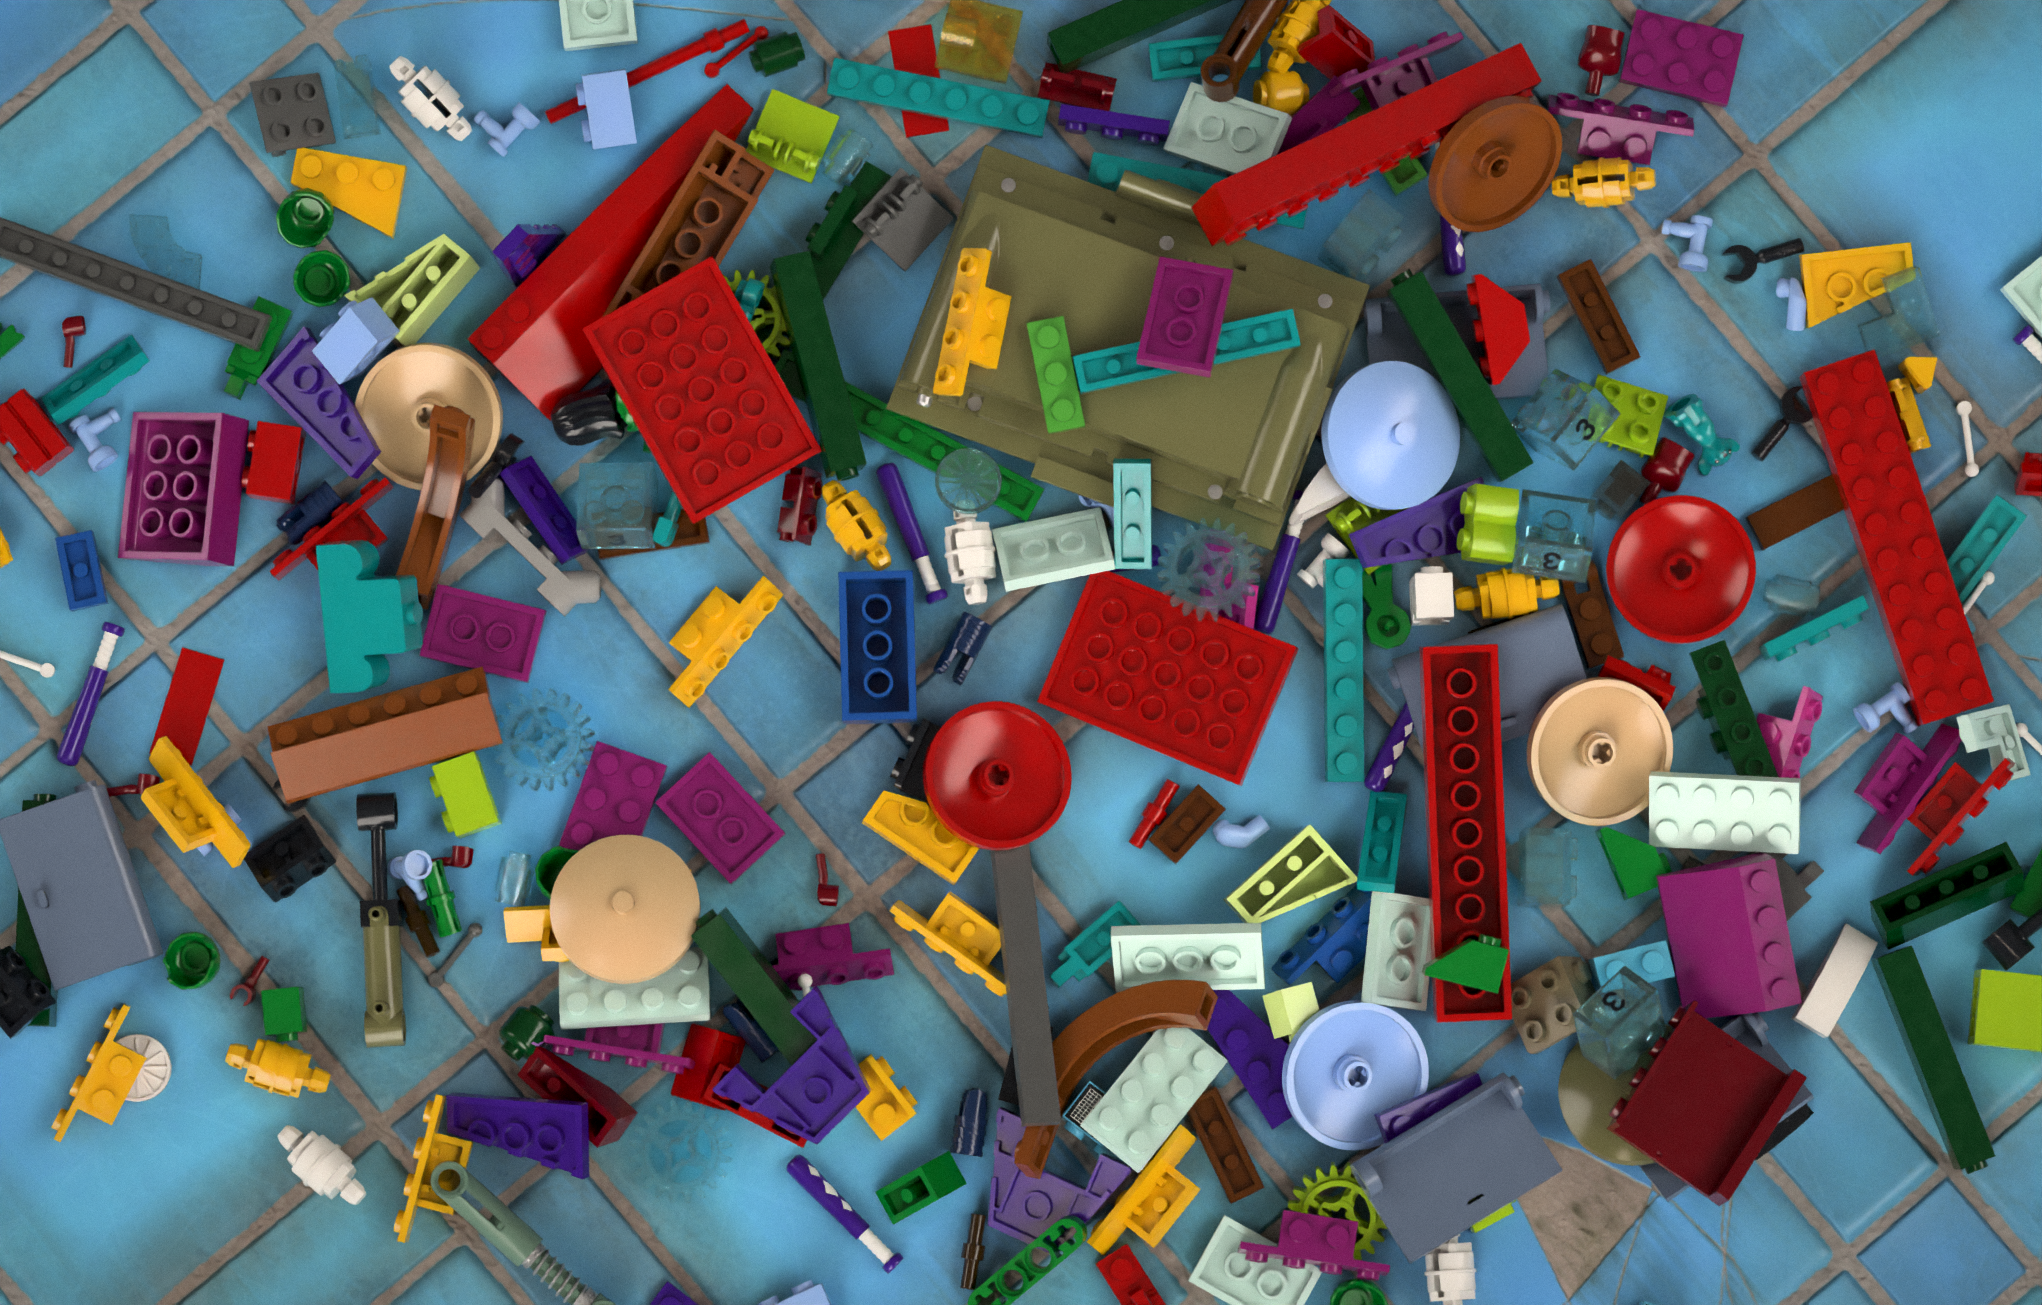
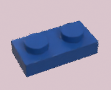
M89 530L55 538L70 611L73 612L109 604L94 532Z

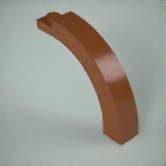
M435 404L430 415L429 451L422 489L406 547L396 575H414L416 577L419 603L422 609L426 610L429 609L453 535L469 470L475 431V419L470 418L471 415L465 414L464 411L454 406L441 407Z

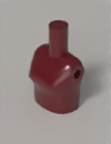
M1598 25L1587 26L1585 41L1578 57V66L1589 72L1585 94L1599 96L1603 76H1614L1618 73L1621 62V48L1625 36L1624 32Z
M1661 437L1653 456H1649L1641 468V475L1649 484L1640 497L1639 502L1645 505L1656 500L1661 490L1670 493L1676 492L1695 455L1672 440Z

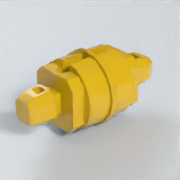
M1292 0L1288 3L1283 13L1279 15L1278 21L1267 41L1274 49L1267 64L1270 71L1286 73L1294 62L1306 63L1307 60L1298 54V46L1320 33L1317 11L1328 6L1331 0Z
M1599 157L1597 160L1583 161L1582 164L1573 165V177L1566 174L1552 179V193L1554 196L1572 198V194H1574L1575 201L1579 205H1586L1587 208L1601 206L1608 208L1611 205L1625 204L1626 201L1635 199V188L1642 191L1656 186V172L1654 169L1636 167V171H1633L1632 163L1629 160H1622L1621 157L1607 159Z
M831 480L822 487V497L828 505L825 518L835 541L840 543L847 555H851L855 561H861L866 558L867 563L876 571H883L891 565V555L885 547L888 533L886 532L885 524L879 517L878 511L873 509L866 497H862L858 490H853L847 494L846 489L840 482Z
M1503 567L1501 570L1488 571L1485 574L1476 575L1477 588H1472L1471 586L1459 588L1454 591L1456 609L1475 610V607L1479 606L1482 619L1505 617L1511 619L1513 616L1537 612V598H1542V601L1552 599L1558 596L1560 591L1559 582L1555 576H1539V579L1535 580L1531 567L1509 569Z
M258 1038L254 1051L248 1049L247 1045L230 1044L225 1062L237 1069L247 1068L244 1082L267 1090L268 1093L272 1094L274 1092L287 1097L290 1095L298 1098L302 1086L308 1087V1091L326 1092L331 1077L327 1071L316 1066L314 1069L308 1068L312 1057L311 1054L288 1046V1043L281 1044L272 1040L266 1041Z

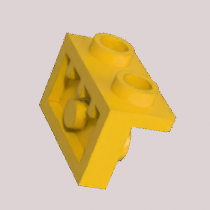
M870 1054L858 1065L871 1091L856 1106V1109L882 1141L917 1114L912 1107L918 1104V1102L905 1085L900 1089L895 1086L890 1079L895 1072L883 1056L875 1059Z

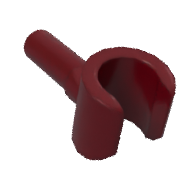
M83 316L67 317L62 323L66 343L63 367L73 368L75 336L86 335V325Z
M139 773L137 785L109 787L107 792L109 797L126 794L142 795L146 788L159 784L160 777Z
M453 846L451 857H440L431 860L442 859L443 866L468 868L472 864L474 850L465 846Z
M817 854L816 861L819 875L818 901L822 905L837 906L839 886L828 885L825 854Z
M261 956L245 982L233 987L230 992V999H234L239 989L242 988L248 993V999L244 1002L243 1006L252 1003L256 998L254 987L270 960Z

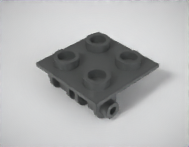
M319 73L252 81L249 83L266 153H271L272 157H279L285 155L286 150L336 143Z
M900 167L852 222L905 272L954 217L921 187L923 183L918 177L913 174L910 176Z

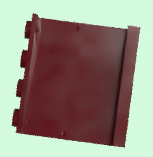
M1694 1000L1685 1008L1679 1005L1667 1022L1672 1028L1665 1038L1660 1035L1649 1049L1648 1055L1652 1059L1646 1068L1640 1066L1631 1077L1628 1085L1632 1087V1090L1626 1099L1620 1096L1611 1108L1609 1116L1613 1119L1607 1129L1709 1200L1721 1206L1730 1200L1807 1077L1795 1069L1787 1074L1779 1070L1694 1010L1699 1003Z

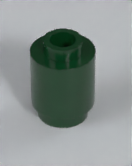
M785 31L753 42L754 50L748 52L755 73L761 71L764 77L797 67L798 62L805 60V53L796 32L788 34Z

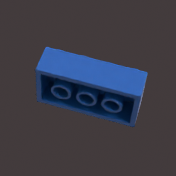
M913 570L838 572L843 724L917 722Z

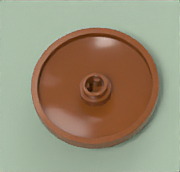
M1523 96L1500 97L1488 101L1466 114L1445 136L1431 164L1428 188L1432 204L1437 212L1454 227L1468 232L1494 230L1524 214L1544 194L1559 166L1562 153V135L1556 119L1541 104Z

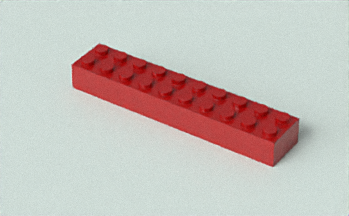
M1519 43L1214 183L1191 208L1212 247L1225 241L1227 246L1232 245L1246 237L1247 234L1245 232L1254 227L1258 231H1262L1278 221L1277 217L1286 212L1289 217H1292L1309 207L1307 203L1316 198L1321 203L1334 197L1339 193L1338 189L1346 184L1350 188H1354L1366 182L1370 178L1369 174L1379 170L1380 174L1391 171L1400 165L1399 160L1408 155L1411 160L1421 157L1431 150L1429 146L1437 142L1441 144L1448 132L1466 114L1488 101L1505 96L1532 98L1534 96L1532 90L1542 80L1522 43Z
M1875 349L1804 372L1799 379L1840 494L1844 512L1903 686L1910 696L1909 704L1917 725L1921 726L1994 702Z
M1498 644L1420 646L1431 960L1468 938L1478 940L1480 934L1502 939L1500 946L1509 949L1498 994L1432 977L1434 1019L1436 1022L1511 1020L1512 997Z

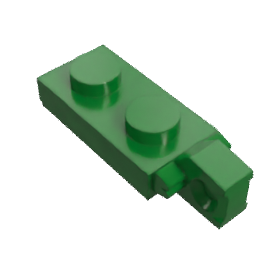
M258 296L252 309L268 314L273 318L260 351L257 352L235 344L225 372L231 374L224 392L241 400L248 383L256 386L259 377L269 367L293 316L291 310Z

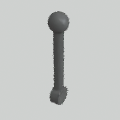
M479 923L469 925L468 934L438 972L430 974L428 982L432 987H439L443 984V976L473 938L479 937L482 934L483 929Z

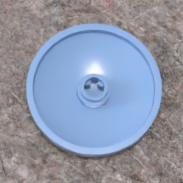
M1400 361L1372 363L1347 375L1330 396L1322 420L1321 438L1323 453L1329 470L1337 483L1347 494L1360 503L1382 510L1414 507L1429 500L1439 492L1454 470L1460 448V427L1457 413L1446 390L1425 370L1413 364Z
M1361 1000L1335 1003L1311 1016L1293 1037L1287 1049L1282 1069V1087L1285 1101L1290 1113L1300 1127L1309 1135L1328 1146L1354 1151L1370 1149L1384 1144L1374 1115L1426 1093L1429 1079L1426 1050L1413 1026L1397 1012L1383 1005L1364 1003Z

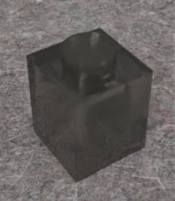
M1620 460L1590 497L1595 502L1593 508L1607 520H1611L1614 517L1619 521L1650 482L1624 461Z

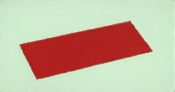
M931 24L888 31L894 70L940 78ZM901 110L906 138L949 131L948 119Z
M182 647L149 754L152 753L158 739L167 736L172 744L181 752L186 762L192 766L224 659Z

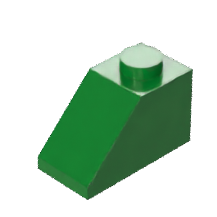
M1608 827L1595 832L1624 900L1658 887L1656 876L1672 872L1667 857L1663 852L1658 854L1656 847Z
M1480 934L1478 940L1468 938L1424 964L1422 973L1429 977L1498 994L1509 949L1500 946L1502 939Z
M947 1151L877 1190L875 1193L892 1224H895L967 1183L951 1153Z

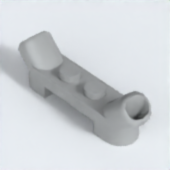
M499 478L495 479L480 498L471 496V503L459 516L486 542L498 532L543 575L546 580L537 590L564 617L576 604L596 603L601 598L599 573L595 570L560 571L554 565L558 559L548 548L542 545L537 549L528 540L532 533L517 519L511 524L505 518L504 483Z

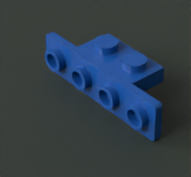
M1357 885L1352 888L1344 897L1338 899L1332 905L1331 910L1318 923L1311 925L1306 930L1304 936L1291 949L1284 951L1271 970L1285 983L1291 985L1316 961L1328 976L1338 984L1366 956L1372 891L1357 890Z

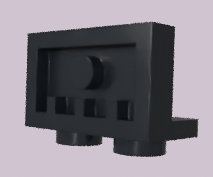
M924 718L921 725L913 724L905 742L911 748L906 759L898 758L890 777L896 780L894 784L895 789L928 803L923 784V765L928 746L941 727Z
M305 814L247 852L244 857L260 887L273 902H278L283 898L291 896L300 886L312 878L322 875L330 866L336 863V859L326 848Z
M11 946L0 949V1027L11 1039L20 1034L40 1013L51 1008L56 1003V1000L50 994L48 987L38 980L29 969L24 958Z

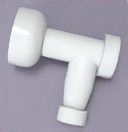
M1329 533L1321 540L1323 550L1305 571L1301 569L1297 573V576L1312 589L1317 584L1323 587L1324 559H1344L1350 553L1340 541Z

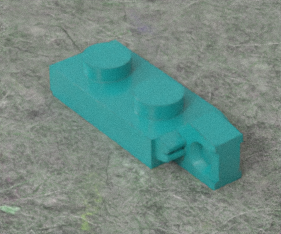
M1119 900L1063 949L1064 951L1058 956L1063 964L1049 978L1058 988L1072 976L1079 982L1085 977L1088 978L1112 957L1111 926H1139L1141 924Z

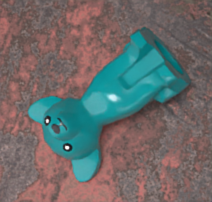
M1689 394L1670 405L1665 410L1664 417L1669 418L1676 427H1682L1692 440L1702 446V454L1698 460V469L1702 475L1706 476L1711 471L1712 466L1724 465L1730 459L1733 452L1739 451L1740 446L1733 439L1717 437L1712 420L1703 410V401L1697 395Z

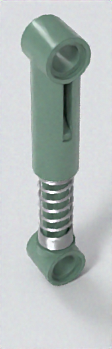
M448 1160L435 1166L430 1178L434 1192L517 1267L522 1264L525 1269L530 1267L534 1271L533 1275L537 1274L541 1277L540 1282L545 1281L549 1285L548 1289L553 1288L556 1291V1296L561 1295L564 1298L563 1303L568 1302L571 1305H616L601 1293H596L591 1287L587 1288V1284H581L579 1282L580 1277L575 1278L572 1275V1270L567 1271L564 1268L565 1263L559 1264L557 1262V1256L551 1257L549 1249L545 1250L546 1246L541 1244L543 1238L461 1164ZM447 1169H453L460 1175L458 1187L450 1191L444 1190L438 1183L439 1175ZM465 1190L493 1214L489 1220L461 1196Z

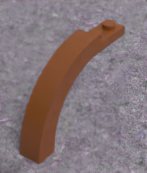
M1164 980L1134 986L1098 1002L1070 1023L1052 1042L1061 1118L1072 1092L1084 1074L1095 1062L1119 1044L1143 1033L1158 1029L1192 1028L1207 1031L1218 996L1209 984L1195 980ZM1059 1124L1026 1127L1022 1140L1016 1145L1014 1163L1027 1177L1041 1178Z

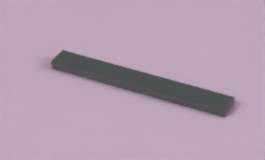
M0 217V258L251 350L260 351L273 319L270 315Z
M1027 844L1010 850H990L1021 1127L1058 1125L1061 1123L1030 847Z

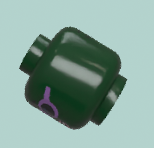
M530 1005L529 1008L524 1006L516 1008L499 1029V1035L504 1042L501 1049L515 1061H519L522 1057L528 1060L533 1055L537 1046L545 1049L548 1044L543 1043L544 1035L555 1036L552 1028L554 1021L535 1005Z

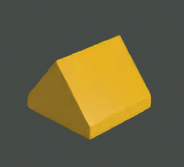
M1907 357L1898 365V369L1905 378L1908 377L1910 384L1918 394H1922L1932 386L1937 358Z

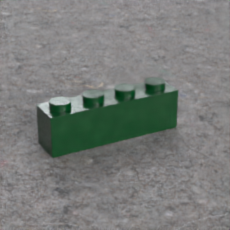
M2004 842L1870 901L1871 919L1886 948L1890 950L2023 891V871L2008 843Z

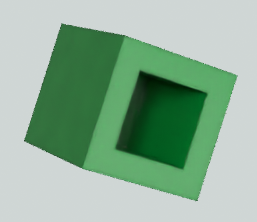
M302 987L261 991L266 1036H275L276 1042L297 1041L298 1033L307 1032L304 990Z

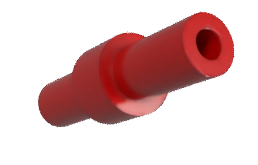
M1167 779L1153 803L1148 802L1141 813L1143 819L1128 841L1130 844L1142 849L1155 826H1160L1167 815L1165 810L1180 786Z

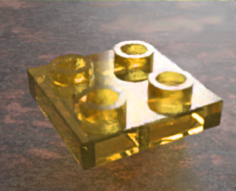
M950 0L942 28L935 68L1007 84L1023 11L977 0Z

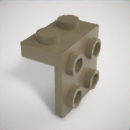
M1557 956L1511 983L1512 1018L1528 1053L1539 1054L1578 1030H1600L1610 1024L1606 1016V1005L1603 1004L1602 998L1596 993L1591 981V971L1588 965L1582 961L1581 957Z

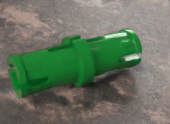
M442 859L432 861L431 873L423 879L428 895L425 900L427 906H431L439 937H445L461 932L462 927L453 901L456 896L454 890L450 891Z

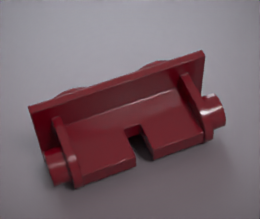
M1046 62L1037 97L1072 106L1110 111L1117 79L1078 69L1065 74L1060 72L1056 64Z
M803 466V468L793 467L790 469L789 474H785L782 500L794 502L793 508L781 507L777 528V533H780V541L794 542L795 540L811 546L812 536L817 529V518L815 515L818 499L822 495V473Z

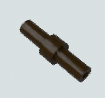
M408 885L396 890V893L408 916L405 918L410 932L416 934L427 958L439 954L440 949L429 928L431 921L426 911L420 909L412 889Z
M971 1213L967 1243L963 1242L961 1258L965 1259L960 1288L975 1290L979 1261L984 1259L985 1245H982L986 1215Z

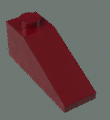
M540 1046L535 1048L533 1055L528 1058L517 1074L543 1099L588 1102L589 1141L597 1148L618 1141L638 1113L610 1087Z

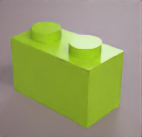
M475 751L432 766L435 775L429 777L435 797H443L447 810L441 812L448 833L455 831L456 837L461 839L502 824L479 756Z

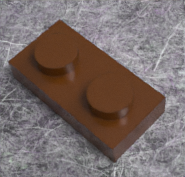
M1198 784L1148 840L1176 865L1226 809Z

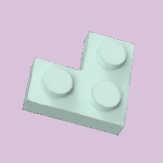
M2010 704L1956 717L1959 725V735L1967 753L1988 748L1993 771L2004 758H2010L2016 763L2010 769L2014 773L2010 781L2031 775Z

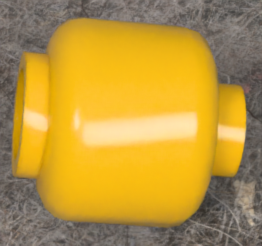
M1265 71L1260 80H1256L1253 85L1254 103L1287 113L1291 117L1309 101L1308 84L1303 83L1301 76L1296 71H1287L1286 73Z

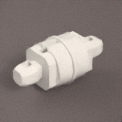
M399 56L393 61L389 68L398 81L402 79L405 82L397 92L403 97L401 103L412 113L411 116L413 118L416 117L425 128L431 126L435 131H439L446 125L448 127L446 132L454 139L464 140L472 132V129L463 116L459 118L456 115L464 105L458 100L461 95L450 85V81L445 80L436 69L430 71L427 66H423L415 72L413 70L415 65L405 57ZM416 80L430 94L428 97L413 84ZM433 100L448 113L445 117L431 103Z
M972 500L955 502L953 515L954 521L957 524L944 528L946 549L944 555L947 559L951 582L965 584L963 591L968 605L986 603L987 584H984V581L996 578L995 569L997 567L994 553L996 552V547L993 545L992 531L990 530L989 522H976L977 512Z
M290 1125L285 1126L277 1137L280 1144L288 1152L293 1150L287 1160L293 1166L292 1172L303 1180L305 1186H310L320 1196L325 1194L331 1200L341 1192L340 1197L353 1205H358L366 1196L364 1187L355 1178L351 1180L357 1171L351 1164V1158L341 1150L339 1144H334L323 1134L318 1136L314 1131L308 1133L303 1139L304 1134Z
M1460 1234L1425 1255L1426 1272L1424 1273L1427 1276L1430 1302L1443 1301V1305H1463L1462 1300L1476 1299L1475 1272H1477V1269L1474 1268L1472 1243H1458Z

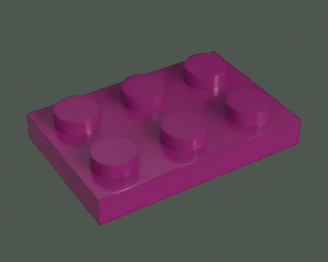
M1637 9L1619 82L1726 108L1744 35Z
M1160 256L1136 357L1137 364L1211 378L1233 281V270Z
M437 584L419 656L468 669L483 666L485 673L529 683L547 611Z
M597 741L559 846L579 851L592 842L610 836H643L668 766Z
M710 752L655 802L731 885L786 835Z

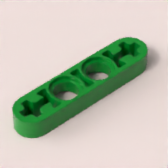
M1073 1215L1064 1216L975 1289L969 1296L968 1305H979L982 1301L980 1295L986 1298L996 1289L1002 1295L993 1301L991 1305L1012 1304L1085 1242L1088 1233L1084 1221ZM1062 1225L1067 1229L1073 1226L1077 1231L1073 1236L1076 1242L1070 1238L1057 1247L1053 1241L1064 1233ZM1043 1247L1049 1251L1051 1261L1048 1266L1041 1267L1034 1263L1032 1259L1034 1248ZM1008 1270H1016L1022 1275L1023 1285L1020 1289L1014 1290L1006 1285L1004 1276Z

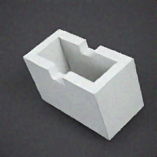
M1440 566L1422 567L1421 571L1415 573L1409 581L1411 626L1448 625L1450 620L1454 618L1452 572L1443 573V567Z

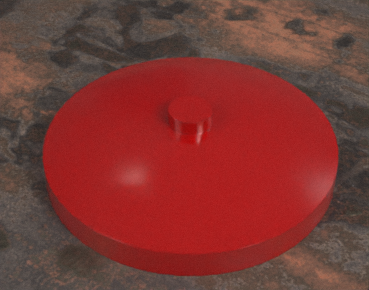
M1673 495L1659 498L1643 505L1622 523L1609 548L1606 574L1610 594L1617 609L1635 629L1658 641L1672 644H1690L1718 635L1739 618L1753 592L1756 577V561L1754 550L1746 531L1731 513L1720 505L1704 498Z
M983 702L959 711L937 731L925 755L923 765L924 790L936 818L952 835L961 841L986 850L1015 849L1041 837L1062 815L1071 790L1070 759L1058 733L1037 713L1010 702Z

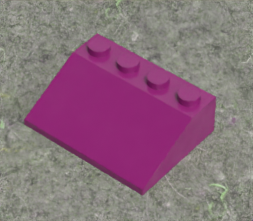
M133 412L118 558L200 566L234 567L249 420L225 413Z
M1760 852L1656 876L1682 1007L1685 1008L1695 1000L1699 1004L1694 1011L1704 1018L1765 1012L1802 1003L1775 858L1765 852Z

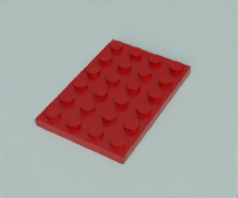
M713 256L581 329L691 524L709 516L822 451Z
M1099 572L1089 575L1037 702L1242 786L1299 648L1113 572Z

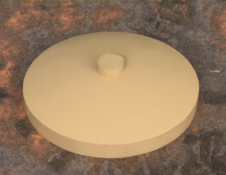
M417 343L391 352L376 363L368 372L356 397L355 407L381 450V453L372 464L387 478L407 488L422 489L429 451L430 415L434 404L441 407H457L464 411L465 414L471 415L470 418L475 419L473 447L466 481L475 476L489 462L501 438L503 409L493 380L475 359L461 350L448 345Z
M1611 677L1582 679L1558 691L1545 703L1537 714L1527 742L1528 771L1539 796L1560 815L1571 821L1589 826L1617 824L1643 811L1649 806V775L1651 771L1670 772L1673 759L1672 732L1661 707L1642 689L1626 681Z
M616 835L602 838L579 850L560 871L554 883L550 899L552 929L566 957L577 968L591 977L617 984H631L650 980L672 968L685 955L693 943L691 935L698 929L695 922L700 918L701 913L697 885L685 862L664 844L637 835Z

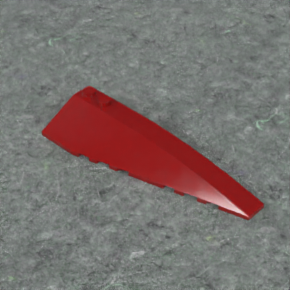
M728 84L701 107L615 189L467 338L471 346L550 422L552 421V409L559 400L569 394L579 393L603 368L581 329L597 321L604 314L713 130H717L735 142L754 111Z

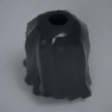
M608 378L592 389L569 394L561 398L553 407L551 412L552 424L557 437L561 441L569 445L582 446L606 437L623 438L624 428L628 424L616 412V390Z

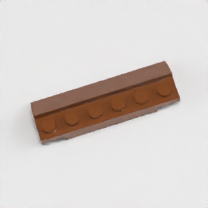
M713 130L602 317L713 256L719 267L757 204L759 195L775 169L746 152V149L717 130Z
M483 666L268 726L272 747L270 754L287 803L503 743L496 710L492 704Z

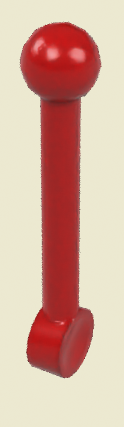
M758 26L751 37L717 63L707 64L704 69L706 76L716 78L719 75V69L746 50L753 42L767 38L769 34L768 29L765 26Z

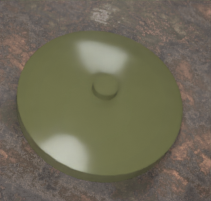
M1646 1018L1618 1019L1611 1021L1609 1025L1600 1030L1588 1032L1569 1052L1559 1077V1104L1564 1121L1573 1137L1595 1156L1621 1165L1635 1166L1655 1163L1609 1131L1607 1127L1613 1119L1609 1116V1112L1620 1096L1626 1099L1632 1090V1087L1628 1085L1631 1077L1640 1066L1646 1068L1652 1059L1648 1055L1649 1049L1660 1035L1665 1038L1672 1027Z

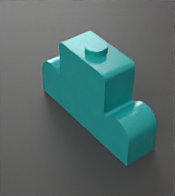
M333 541L316 545L330 693H354L382 686L390 676L389 662L382 654L404 653L421 648L423 645L421 629L423 609L419 603L417 579L414 575L375 576L374 572L379 566L380 557L378 550L368 541Z

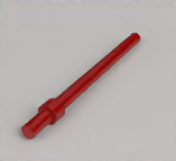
M745 19L739 20L720 30L716 28L703 33V38L626 73L628 87H633L708 51L714 53L725 48V43L750 32ZM576 96L546 110L545 113L550 124H553L585 109L586 105L579 106Z

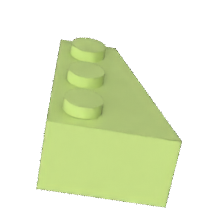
M445 234L404 258V262L388 272L383 271L374 277L375 280L357 291L352 290L344 295L350 302L356 300L357 303L373 297L400 330L393 339L402 347L416 344L480 269L472 256Z
M1309 824L1223 900L1244 923H1262L1355 883L1358 877Z

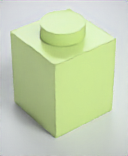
M1312 982L1281 989L1262 996L1274 1039L1289 1036L1291 1042L1300 1027L1311 1016L1320 1011Z

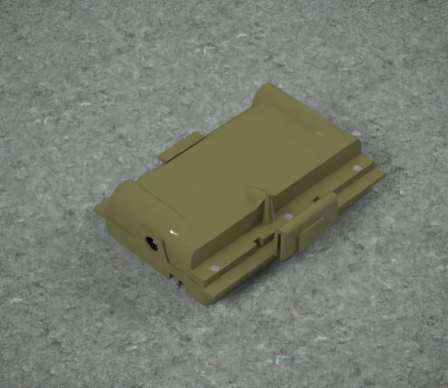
M985 144L886 409L1035 464L1031 474L1032 478L1113 508L1114 458L1151 459L1153 508L1273 551L1370 285L1245 239H1241L1229 246L1223 241L1212 247L1191 208L1203 194L1161 179L1154 180L1125 169L1120 179V184L1114 192ZM963 248H986L992 251L985 287L1012 296L997 369H986L969 363L962 396L934 394L935 373L938 367L961 250ZM1160 256L1233 270L1234 276L1223 324L1293 309L1301 343L1300 347L1213 365L1211 378L1181 372L1080 394L1077 382L1085 427L1048 435L1027 323L1064 316L1071 357L1140 342Z

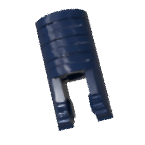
M324 480L318 487L314 488L313 491L276 520V526L280 531H288L286 533L287 540L291 545H297L303 541L302 537L317 525L321 527L322 524L327 522L331 518V514L344 502Z
M963 611L933 671L939 674L945 673L957 651L962 653L963 655L952 677L953 682L961 686L993 627Z
M739 998L736 1003L727 1004L723 1007L722 1013L752 1049L761 1063L779 1051Z
M972 1088L962 1093L959 1114L955 1115L954 1119L955 1125L953 1126L954 1132L951 1139L950 1153L982 1157L985 1142L984 1136H986L985 1130L988 1120H985L987 1096L985 1095L986 1092L981 1091L979 1088Z

